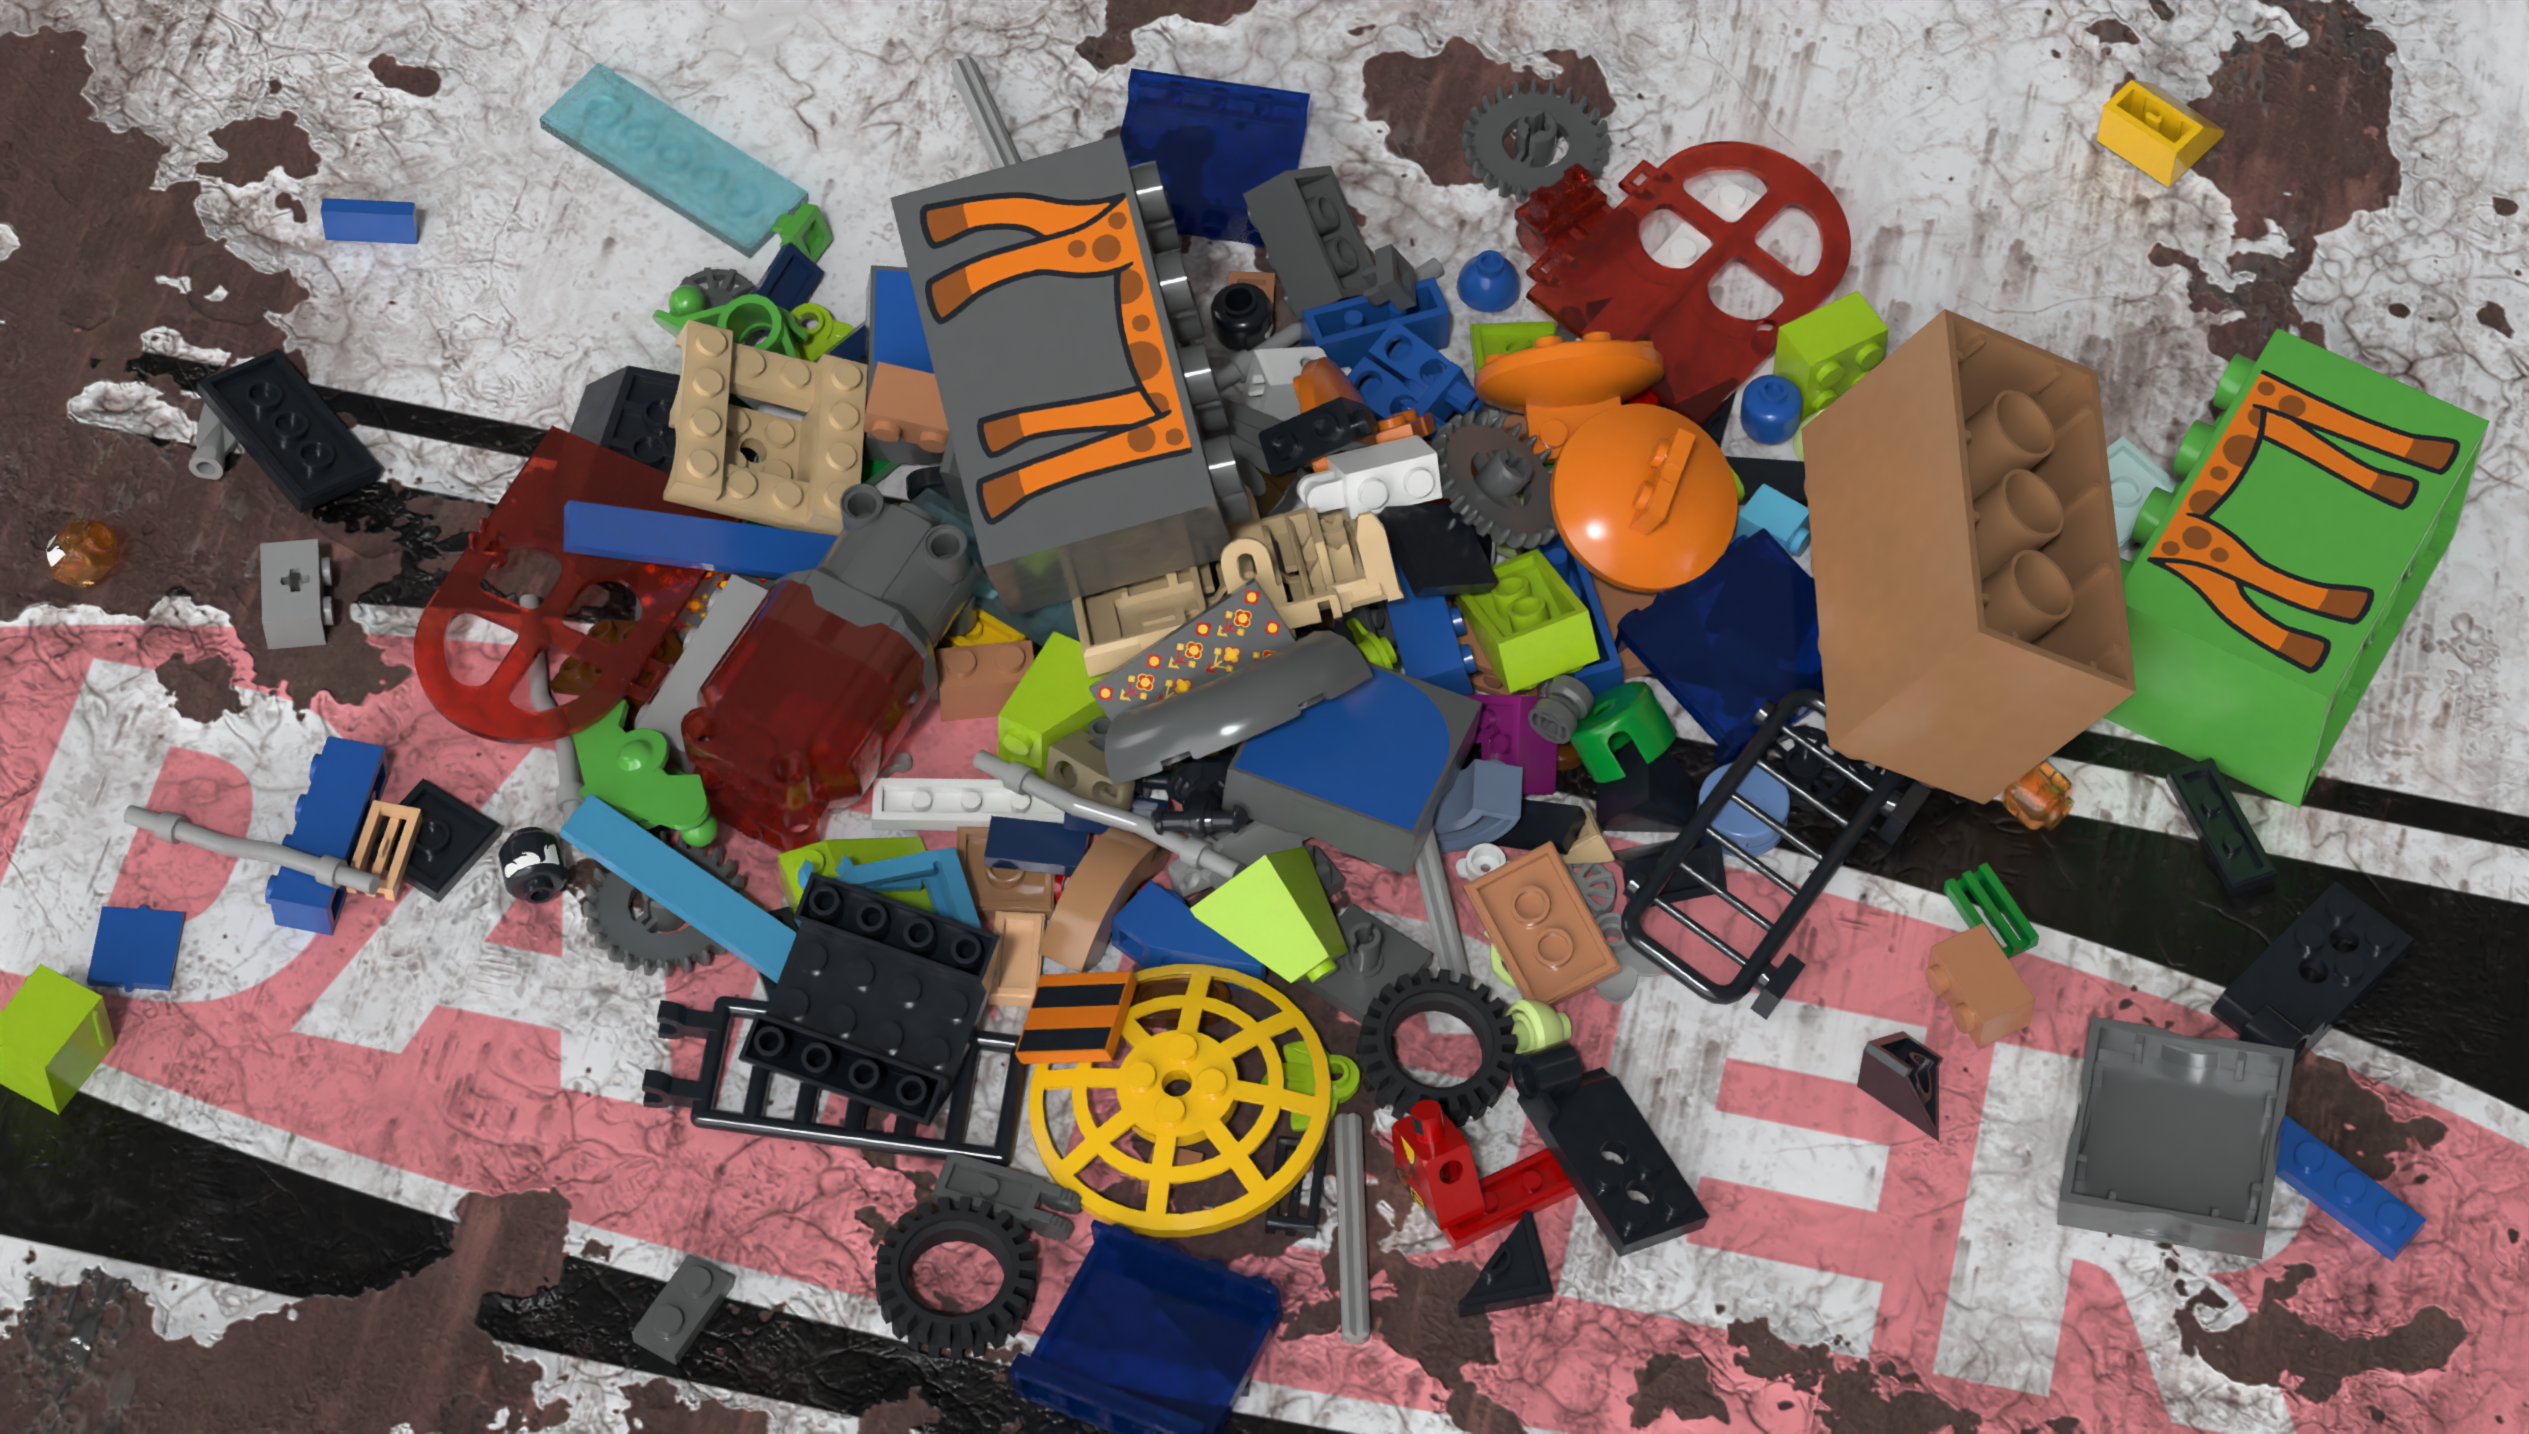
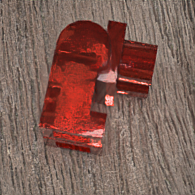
M1575 163L1564 170V177L1549 187L1541 186L1530 193L1529 201L1515 209L1514 219L1519 223L1516 227V236L1520 245L1568 293H1571L1599 274L1600 266L1605 270L1635 249L1637 219L1625 209L1618 213L1607 204V195L1594 185V176L1579 163ZM1616 241L1617 245L1610 250L1611 243ZM1582 264L1583 268L1576 273V266Z

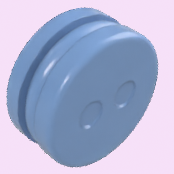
M1732 763L1717 768L1705 779L1699 793L1698 808ZM1755 765L1736 792L1787 827L1790 808V797L1787 788ZM1732 800L1728 801L1710 825L1754 857L1772 850L1783 838ZM1721 846V851L1723 854L1737 857L1730 851L1725 849L1723 846Z

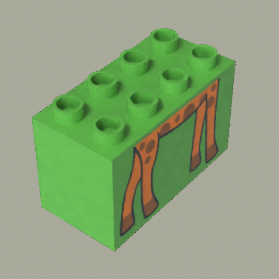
M2277 328L2257 361L2239 353H2236L2231 359L2220 380L2213 400L2214 406L2225 411L2220 413L2213 426L2198 419L2193 422L2181 443L2173 464V472L2183 477L2179 480L2172 493L2155 487L2147 497L2137 517L2131 539L2141 545L2131 561L2120 557L2136 692L2104 715L2103 718L2198 762L2212 758L2220 772L2300 808L2456 534L2490 421Z

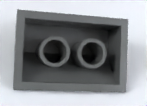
M1331 165L1286 170L1243 194L1248 205L1247 214L1249 220L1261 235L1266 247L1267 261L1271 268L1277 272L1285 290V302L1291 312L1296 315L1298 321H1301L1302 311L1362 296L1363 291L1374 287L1370 286L1362 277V271L1370 266H1374V263Z

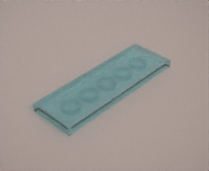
M600 63L595 65L539 118L541 129L749 259L777 234L772 231L771 227L781 214L793 216L802 203L809 202L806 190Z

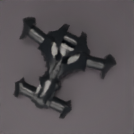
M1231 746L1219 750L1218 756H1203L1194 759L1191 755L1174 763L1171 771L1162 770L1161 772L1136 779L1134 790L1141 797H1148L1151 789L1166 790L1170 798L1182 804L1183 811H1164L1163 806L1152 812L1150 821L1157 835L1163 836L1164 831H1184L1185 834H1191L1192 837L1203 838L1210 833H1214V830H1233L1235 834L1246 826L1248 816L1240 806L1234 804L1233 810H1221L1223 809L1222 801L1227 769L1235 756Z

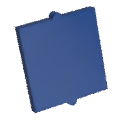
M141 905L138 909L102 906L87 977L88 986L124 988L126 992H132L134 989L170 991L185 920L184 912L151 910L146 905Z

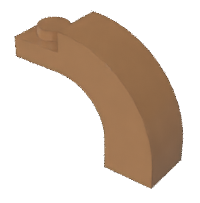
M1114 827L1108 828L1090 847L1070 877L1051 915L1038 953L1078 973H1083L1101 962L1112 932V918L1123 908L1139 884L1165 868L1170 851L1134 833Z

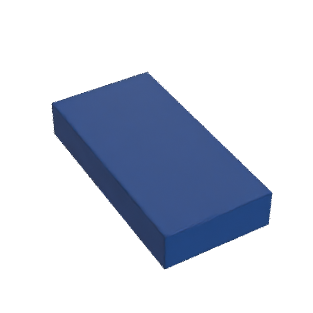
M322 199L320 212L326 240L418 244L419 226L416 207L413 202Z

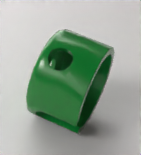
M1631 681L1613 687L1594 698L1595 703L1588 715L1582 720H1577L1578 728L1569 741L1577 751L1591 778L1595 782L1607 783L1626 776L1613 753L1627 744L1631 738L1648 765L1668 749L1675 740L1677 730L1659 704L1651 687L1644 681Z

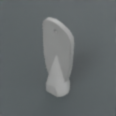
M205 402L198 422L197 449L191 455L188 466L196 477L217 480L223 475L226 465L225 457L231 452L237 440Z

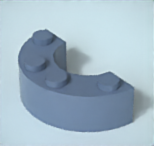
M1474 759L1467 768L1459 772L1452 788L1442 797L1434 812L1432 825L1439 853L1464 851L1478 844L1490 843L1506 834L1516 825L1521 817L1523 767L1507 765L1499 760L1485 761Z

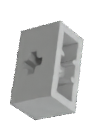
M318 539L260 543L262 624L268 650L326 645V625H334L332 596H325L324 586H333L330 557L322 558Z

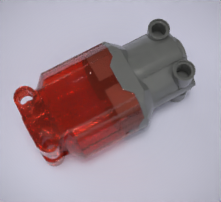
M866 483L855 484L843 492L840 498V509L844 529L816 568L788 573L775 581L699 688L697 693L698 707L690 710L681 722V734L685 752L689 760L695 764L692 775L700 774L704 781L710 803V812L717 820L735 828L746 837L758 840L782 853L822 841L823 833L820 816L824 810L846 808L861 800L937 689L938 673L934 649L945 634L949 636L966 634L975 626L977 621L974 592L977 589L978 579L982 571L976 561L969 556L967 538L964 532L953 525H938L927 512L914 504L905 502L901 504H885L880 490ZM704 735H706L708 738V741L697 740L699 737H702ZM714 783L725 784L723 787L718 789L707 788L709 785H712ZM797 825L808 826L800 832L790 831L792 827Z

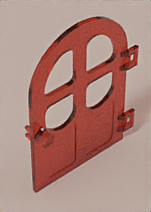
M1716 141L1695 145L1671 156L1658 168L1647 160H1642L1618 183V187L1629 196L1567 255L1551 246L1526 270V274L1537 282L1527 292L1526 298L1581 340L1582 336L1588 333L1609 332L1611 340L1653 342L1654 349L1659 351L1663 357L1664 375L1647 390L1677 413L1689 418L1699 426L1767 359L1774 356L1779 327L1817 310L1831 296L1845 274L1851 254V237L1848 222L1842 207L1830 189L1819 177L1796 160L1773 149L1751 143ZM1742 170L1757 176L1765 184L1767 192L1739 220L1727 222L1688 194L1683 184L1690 178L1709 171ZM1642 173L1648 178L1638 186L1633 181ZM1795 208L1805 212L1815 221L1818 227L1821 256L1817 268L1809 275H1797L1760 248L1755 242V238L1785 209ZM1668 209L1706 236L1711 241L1712 246L1689 267L1670 268L1659 264L1646 252L1639 237V226L1656 210ZM1551 260L1556 265L1548 273H1545L1541 268ZM1738 262L1782 294L1783 302L1765 318L1757 320L1737 318L1726 314L1714 305L1708 293V284L1729 263ZM1766 324L1773 326V328L1770 331H1757V327H1759L1760 325Z
M552 425L488 518L480 517L478 522L479 531L472 530L469 533V545L432 596L421 615L415 633L413 649L415 667L422 690L434 708L458 728L483 739L510 744L543 743L575 734L596 723L611 712L625 695L648 703L670 671L668 665L651 657L708 572L729 580L732 573L563 552L565 504L572 500L742 523L744 519L663 500V495L670 477L669 474ZM500 536L504 538L505 543L500 541ZM523 549L541 550L550 553L559 561L562 567L561 575L539 607L534 609L521 607L486 592L480 587V583L489 569H500L507 564L509 559L508 552ZM604 581L621 583L634 592L642 605L641 617L624 641L617 644H608L563 624V618L585 588L592 584ZM465 613L474 614L509 629L518 635L516 642L494 674L485 684L480 686L464 685L454 679L449 672L445 659V643L449 627L455 618ZM546 649L560 651L595 666L602 672L598 682L584 694L552 709L530 712L519 709L510 701L513 691L537 656ZM646 671L654 673L655 676L647 688L638 685Z

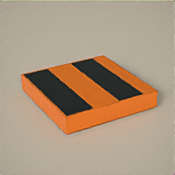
M1131 971L1041 975L1015 1051L1020 1063L1044 1064L1113 1061L1137 985V980Z

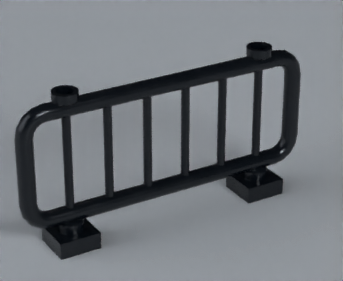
M1811 688L1791 690L1777 704L1770 699L1765 701L1751 721V723L1758 727V730L1650 874L1647 875L1639 870L1622 893L1630 900L1621 915V930L1626 942L1636 952L1696 995L1713 1004L1728 1005L1738 1002L1754 987L1761 993L1750 1009L1766 1020L1806 965L1789 953L1780 967L1777 968L1771 964L1773 958L1880 813L1887 820L1876 835L1893 846L1931 793V790L1915 780L1905 795H1903L1897 788L1900 786L1904 775L1888 769L1885 770L1880 780L1874 786L1789 726L1787 722L1795 711L1802 707L1811 708L1826 717L1824 693ZM1780 732L1787 735L1869 794L1850 820L1762 758ZM1755 765L1844 828L1825 854L1736 792ZM1729 800L1735 802L1819 862L1800 889L1710 826ZM1704 834L1793 896L1774 924L1685 861ZM1678 868L1768 932L1749 959L1659 896ZM1651 904H1655L1739 964L1742 968L1729 984H1717L1648 936L1641 927V919Z

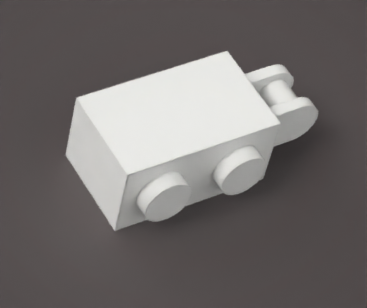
M1418 435L1327 456L1329 470L1306 475L1297 485L1299 498L1310 509L1315 508L1317 513H1322L1340 508L1351 520L1356 519L1355 517H1358L1359 513L1372 511L1374 514L1380 513L1386 506L1414 505L1442 498L1437 452Z

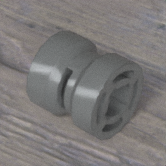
M1558 675L1553 678L1546 688V698L1538 700L1530 710L1528 720L1532 728L1541 737L1556 744H1564L1571 739L1577 730V720L1584 719L1595 702L1591 691L1582 682L1568 675Z

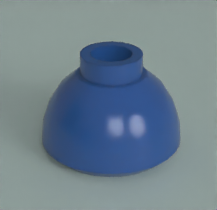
M1487 250L1464 264L1458 275L1456 289L1460 299L1470 308L1481 312H1498L1509 308L1516 302L1520 295L1521 283L1515 266L1497 251Z

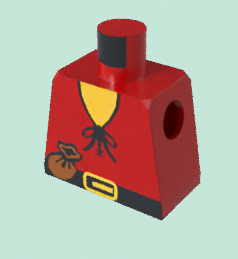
M1422 1100L1415 1103L1411 1108V1115L1396 1121L1391 1127L1396 1177L1437 1228L1442 1231L1486 1211L1467 1139L1442 1111L1441 1105L1438 1102ZM1440 1171L1442 1172L1443 1181L1440 1179Z

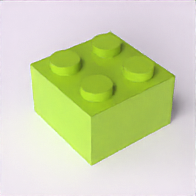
M1858 290L1779 327L1773 375L1783 376L1793 381L1800 389L1803 399L1801 422L1810 414L1830 406L1884 360L1889 328Z

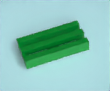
M1987 862L1980 865L1975 873L1969 870L1962 873L1961 879L1957 881L1954 878L1945 881L1943 891L1967 926L1971 929L1984 923L2008 959L2037 946L2039 935ZM1965 891H1970L1983 910V914L1992 927H1995L2007 944L2006 947L2002 948L1965 895Z

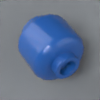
M1773 374L1763 375L1752 380L1744 389L1739 417L1742 429L1755 441L1770 445L1783 443L1792 438L1799 427L1803 399L1800 389L1793 381Z

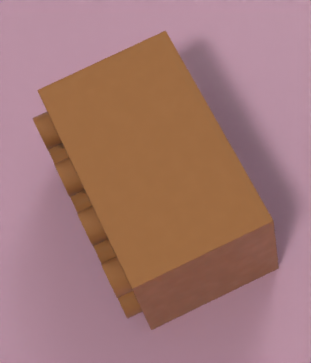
M1944 309L1801 429L1806 477L1804 480V491L1808 500L1812 546L1811 570L1815 580L1819 626L1818 650L1822 661L1826 707L1825 730L1828 736L1829 748L1839 751L1847 758L1863 760L1913 778L1929 788H1940L1985 805L2136 692L2097 371Z

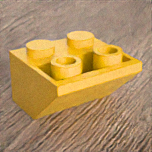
M2130 80L2103 105L2097 141L2170 188L2224 136L2225 130L2155 84Z

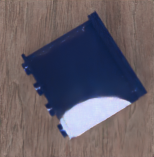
M1131 68L1128 80V103L1120 137L1131 167L1156 160L1164 191L1167 192L1178 234L1265 247L1258 229L1249 220L1247 214L1248 205L1243 194L1286 170L1300 169L1310 123V94Z
M1762 528L1750 537L1747 535L1740 536L1730 544L1725 554L1705 573L1672 590L1659 592L1651 605L1642 611L1638 608L1631 610L1617 625L1618 632L1614 643L1617 653L1619 654L1626 648H1629L1716 742L1717 748L1713 760L1720 767L1733 763L1758 730V727L1751 723V721L1767 699L1777 704L1789 691L1799 688H1811L1824 693L1822 661L1818 650L1819 626L1815 581L1765 528ZM1808 707L1799 708L1787 724L1792 727L1815 710Z
M1093 1220L1090 1226L1094 1243L1030 1356L1018 1353L1009 1368L1015 1394L1115 1434H1220L1284 1316L1279 1288L1261 1276L1252 1275L1247 1277L1231 1271L1223 1263L1215 1259L1204 1258L1202 1260L1185 1254L1172 1243L1166 1241H1158L1156 1243L1137 1236L1131 1229L1121 1224H1112L1110 1226Z

